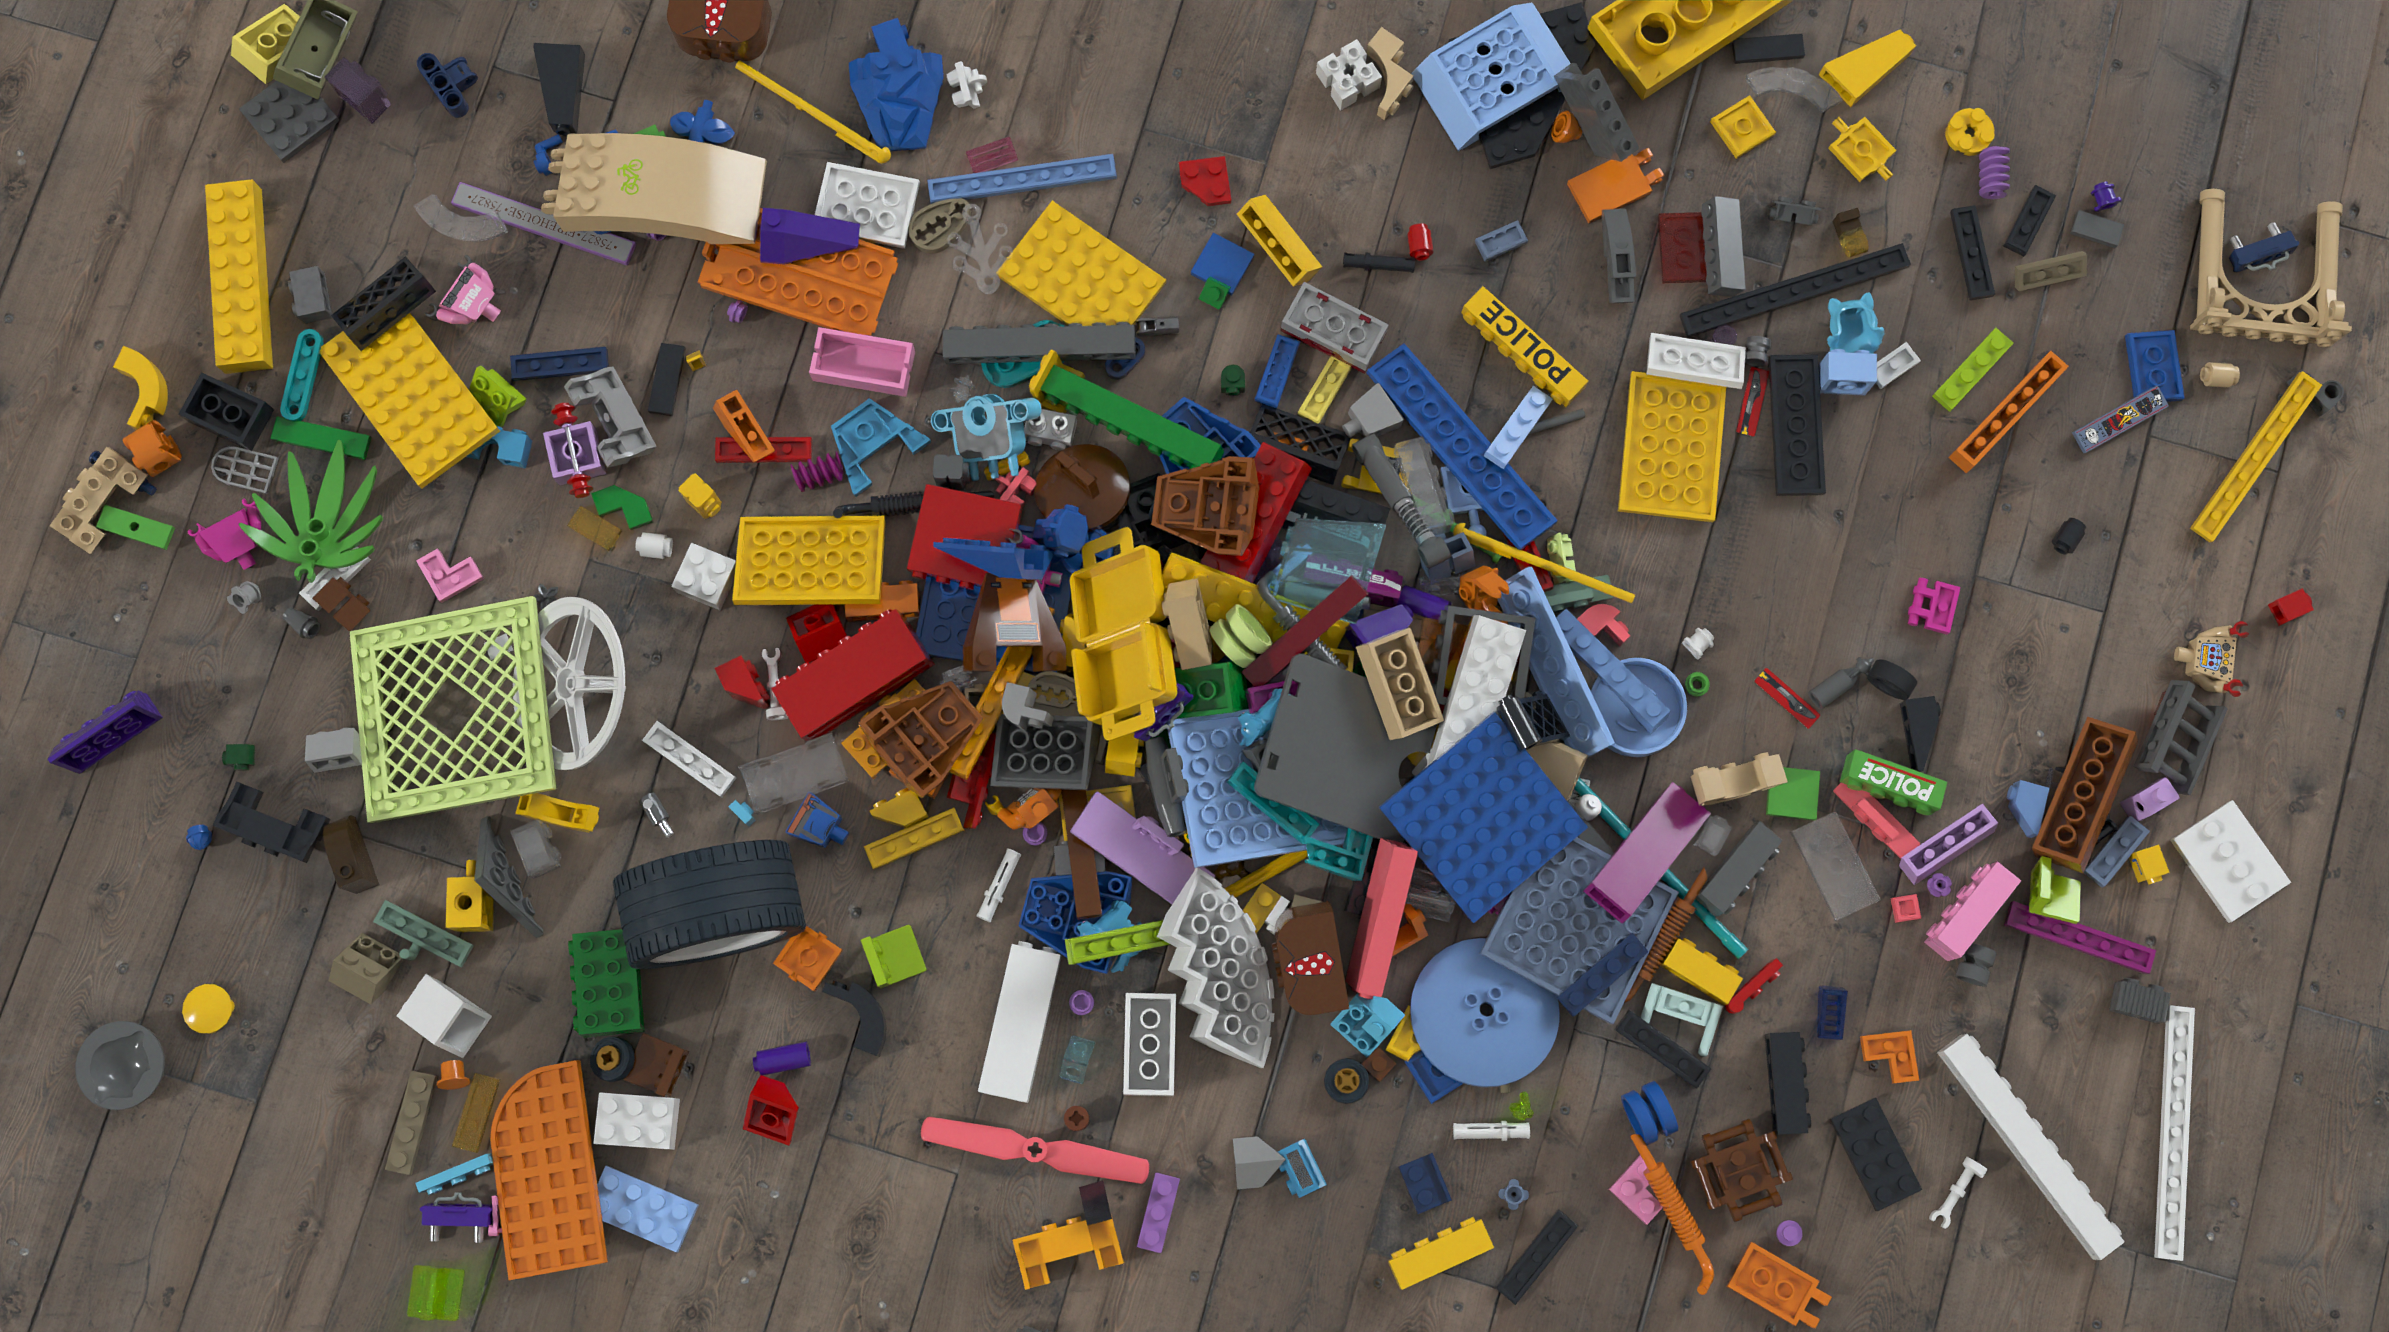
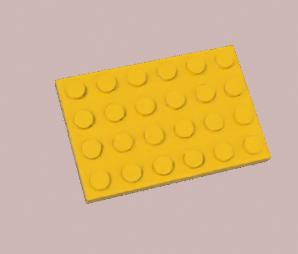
M1053 200L996 272L997 277L1067 326L1071 323L1092 326L1093 323L1097 322L1105 323L1106 325L1128 322L1130 325H1135L1136 319L1141 317L1166 284V279Z
M1631 372L1618 512L1704 522L1715 521L1726 387L1647 375L1643 372Z
M834 516L740 517L733 604H880L885 516H842L840 518H835Z

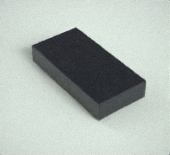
M1103 1181L1079 1187L1087 1226L1112 1219Z

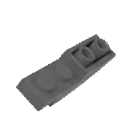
M1626 209L1602 210L1604 258L1607 257L1609 304L1635 302L1634 277H1636V266Z

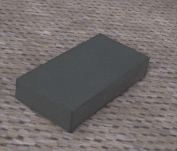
M2078 210L2070 234L2116 248L2119 244L2124 224Z

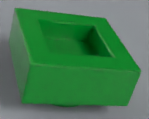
M1210 276L1198 299L1217 309H1221L1231 287Z

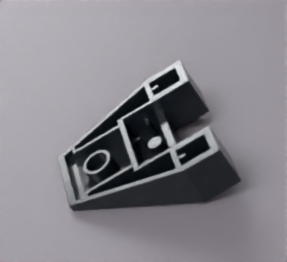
M1160 473L1130 483L1131 489L1128 502L1118 516L1119 529L1125 527L1131 529L1134 548L1146 545L1157 550L1162 545H1167L1169 549L1189 542L1178 536L1164 533L1151 525L1149 512L1155 500L1157 477L1162 476ZM1190 542L1198 558L1202 559L1207 549Z

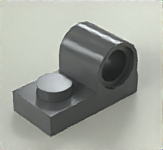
M2296 373L2286 382L2289 386L2298 373ZM2334 380L2325 382L2309 406L2319 417L2341 400L2344 395L2343 386ZM2325 391L2330 393L2331 398L2326 396Z

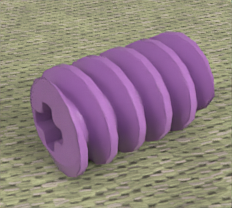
M1993 146L1983 149L1979 154V160L1981 161L1979 163L1981 170L1979 172V177L1981 178L1979 181V186L1981 187L1979 195L1982 198L2000 199L2007 196L2003 191L2008 190L2010 185L2003 182L2008 181L2010 176L2003 173L2010 171V167L2003 164L2010 162V158L2003 155L2010 153L2009 148Z

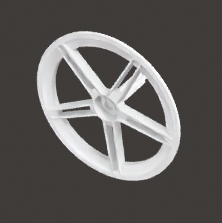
M565 597L553 601L538 613L543 664L556 680L555 688L547 696L549 720L564 705L566 706L574 751L570 753L563 752L552 745L554 769L573 770L583 767L595 759L605 748L617 726L626 690L625 664L619 637L604 611L593 602L584 598ZM579 615L566 663L545 640V636L560 620L568 616ZM594 624L600 629L609 646L614 676L584 674V666ZM515 666L513 678L517 680V671ZM518 690L513 696V700L520 704ZM585 692L613 693L605 723L597 736L589 743L582 696ZM520 714L516 720L517 724L522 728V718Z

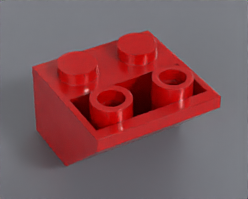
M738 656L714 668L724 690L733 699L763 709L769 708L766 700L770 699L761 682H757L756 679L760 676L750 660L746 661L742 656Z

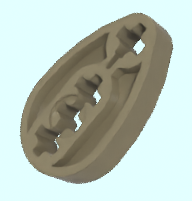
M962 198L946 199L917 211L909 223V235L914 246L920 251L930 254L939 253L949 247L967 226L971 216L969 203ZM956 207L964 208L965 213L962 215L961 213H956ZM937 220L945 221V227H936ZM928 226H931L932 228L936 227V228H935L936 233H935V234H932L931 232L927 233V232H928L927 227H928ZM918 233H921L922 235L926 234V235H925V236H926V240H925V241H923L922 239L917 240V239H918V235H917V234H918Z
M1046 671L1036 675L1030 681L1028 687L1032 690H1037V687H1041L1042 692L1048 693L1049 689H1053L1055 695H1061V692H1065L1066 697L1069 698L1064 700L1063 704H1060L1057 698L1047 701L1046 696L1040 695L1039 699L1035 698L1034 709L1046 711L1054 716H1083L1078 712L1075 680L1058 672Z

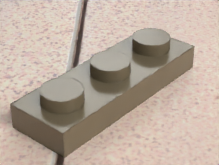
M2081 251L2015 266V288L2018 291L2085 277L2087 276V254Z

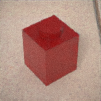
M2303 588L2268 604L2279 626L2314 610L2312 599L2305 593Z

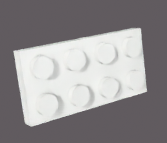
M1651 333L1646 374L1742 389L1746 347Z

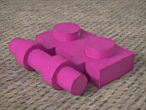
M1919 578L1917 586H1914L1912 593L1914 600L1908 610V624L1917 626L1919 618L1926 619L1925 629L1948 635L1951 630L1961 587L1936 581L1933 589L1926 588L1928 579ZM1924 597L1931 599L1928 610L1922 608Z

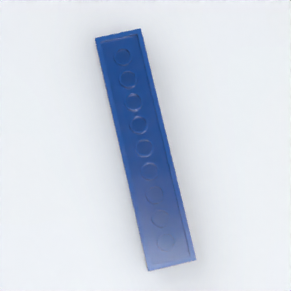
M1405 343L1367 370V375L1375 384L1379 383L1397 410L1517 549L1522 550L1557 523L1558 520L1509 464L1503 469L1484 457L1491 443Z

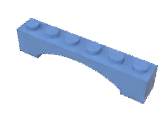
M1567 609L1556 617L1573 655L1589 667L1618 696L1633 714L1634 718L1650 734L1668 719L1671 710Z

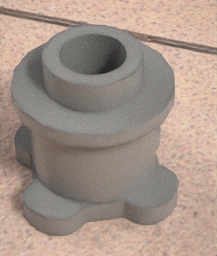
M249 581L243 582L240 587L234 586L231 589V595L227 596L229 604L234 605L242 614L248 611L250 604L258 603L261 600L259 587Z

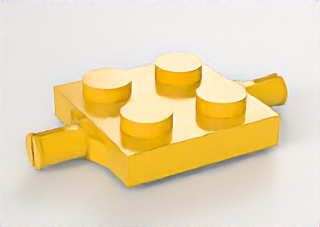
M1840 117L1833 121L1832 124L1841 134L1828 149L1859 182L1876 171L1885 181L1894 175L1884 164L1897 150L1866 117L1849 127Z

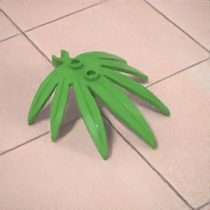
M338 440L322 482L314 518L312 519L304 477L294 454L289 451V493L299 535L295 536L284 519L255 493H252V497L263 518L275 534L286 544L257 528L243 523H239V526L251 540L267 552L283 560L301 564L294 572L296 579L300 581L302 575L308 573L307 579L310 583H313L316 578L315 566L330 569L344 568L364 560L374 552L375 548L373 545L354 550L351 549L364 542L377 529L383 520L382 515H379L341 542H337L352 528L364 510L375 483L377 468L376 466L372 467L335 526L342 504L345 485L343 443L341 440Z

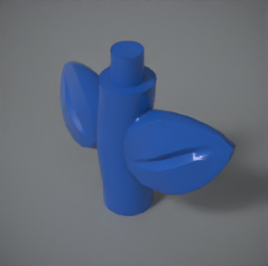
M704 100L702 107H698L695 116L691 112H680L670 119L672 130L679 136H688V140L705 143L706 140L708 143L718 145L727 142L735 134L726 122L712 119L714 112L711 110L713 102L709 100Z

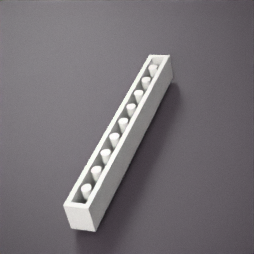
M1968 1034L1958 1036L1938 1051V1055L2093 1260H2102L2124 1243L2120 1236L2122 1235L2120 1229L2113 1222L2110 1223L2105 1217V1209L2100 1203L2093 1201L2086 1184L2081 1180H2077L2073 1174L2074 1169L2071 1164L2065 1159L2062 1160L2057 1153L2059 1150L2051 1139H2046L2041 1132L2043 1128L2040 1123L2034 1118L2031 1119L2026 1112L2027 1107L2024 1102L2018 1097L2015 1098L2010 1091L2012 1088L2009 1082L2004 1077L2000 1078L1994 1070L1996 1066L1993 1061L1987 1056L1984 1057L1979 1050L1980 1044Z

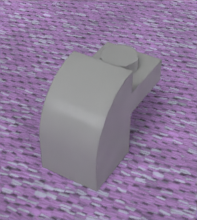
M1007 682L1002 698V709L1004 715L1014 725L1026 731L1027 725L1036 728H1042L1043 725L1051 727L1054 719L1048 712L1033 708L1037 693L1030 687Z

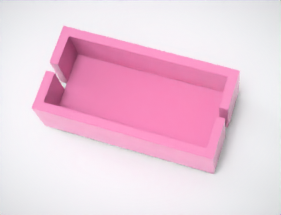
M818 327L814 346L816 353L813 352L809 370L813 381L907 396L910 381L909 372L912 371L915 356L913 343Z
M1998 861L1991 865L1986 864L1983 868L1981 866L1978 867L1971 875L1973 881L1968 887L1964 885L1957 893L1956 897L1958 900L1953 906L1949 904L1941 914L1944 918L1938 924L1934 923L1927 931L1926 935L1929 937L1924 943L1945 960L1951 961L1964 955L2021 882L2018 877Z

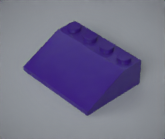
M139 690L132 691L125 695L123 701L117 705L109 706L103 710L102 715L98 718L85 722L76 733L64 736L60 740L61 743L53 748L48 761L51 764L81 774L163 717L146 693Z

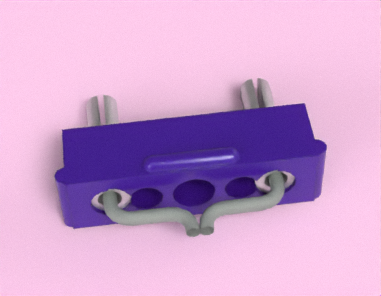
M1176 683V698L1155 706V723L1150 727L1134 732V738L1147 741L1151 737L1159 735L1165 728L1171 730L1174 727V720L1183 712L1184 706L1193 699V694L1188 693L1182 684ZM1141 712L1133 714V717L1141 715Z
M455 1192L453 1197H438L434 1203H427L420 1207L422 1225H430L431 1242L439 1241V1226H475L474 1242L481 1243L483 1242L484 1227L492 1224V1204H481L478 1198H465L462 1196V1192ZM457 1197H459V1199L462 1201L477 1202V1204H450L438 1202L454 1201Z

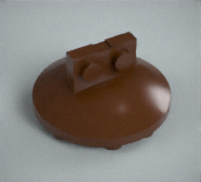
M1079 444L1060 450L1044 463L1037 475L1034 493L1037 506L1045 519L1054 509H1064L1065 505L1076 506L1079 508L1078 512L1086 516L1088 532H1092L1093 530L1104 528L1121 514L1128 502L1131 485L1126 466L1115 453L1102 446Z

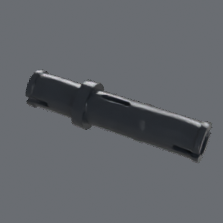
M1344 252L1343 268H1362L1364 271L1375 269L1414 273L1415 258L1371 255L1370 252H1365V254Z

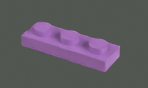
M1155 1173L1137 1247L1158 1253L1162 1252L1180 1181L1179 1178Z

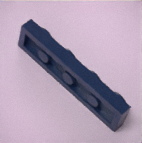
M606 347L510 356L511 378L513 381L592 374L609 367L608 349Z
M1630 933L1561 992L1557 999L1572 1016L1577 1015L1649 951L1633 933Z

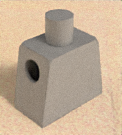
M1377 383L1350 407L1348 415L1351 420L1342 425V428L1349 438L1358 432L1364 438L1372 433L1378 437L1400 428L1404 419L1381 385Z

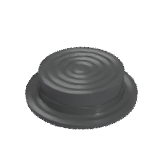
M129 1021L105 1024L92 1032L80 1047L75 1064L78 1085L83 1094L100 1107L111 1110H124L135 1107L147 1100L161 1082L165 1068L163 1048L158 1038L149 1029L140 1024Z

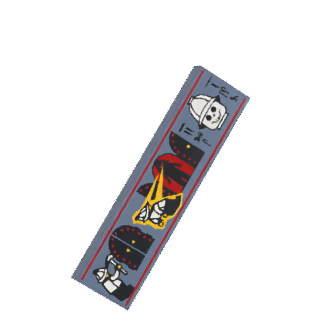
M2156 385L2073 431L2072 434L2082 452L2086 453L2167 408L2169 405L2160 388Z

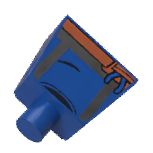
M811 792L807 793L786 830V833L791 837L823 848L827 847L830 840L843 845L849 836V832L838 827L842 817Z

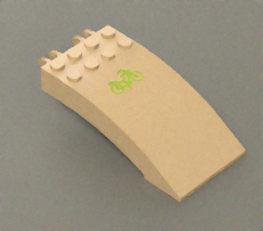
M621 133L568 134L565 149H553L551 151L552 159L557 161L549 163L548 169L552 173H560L561 175L558 190H546L543 195L545 200L555 201L556 203L542 204L541 211L545 214H553L554 219L563 232L624 231L683 237L706 241L709 244H755L767 164L764 158L691 140Z

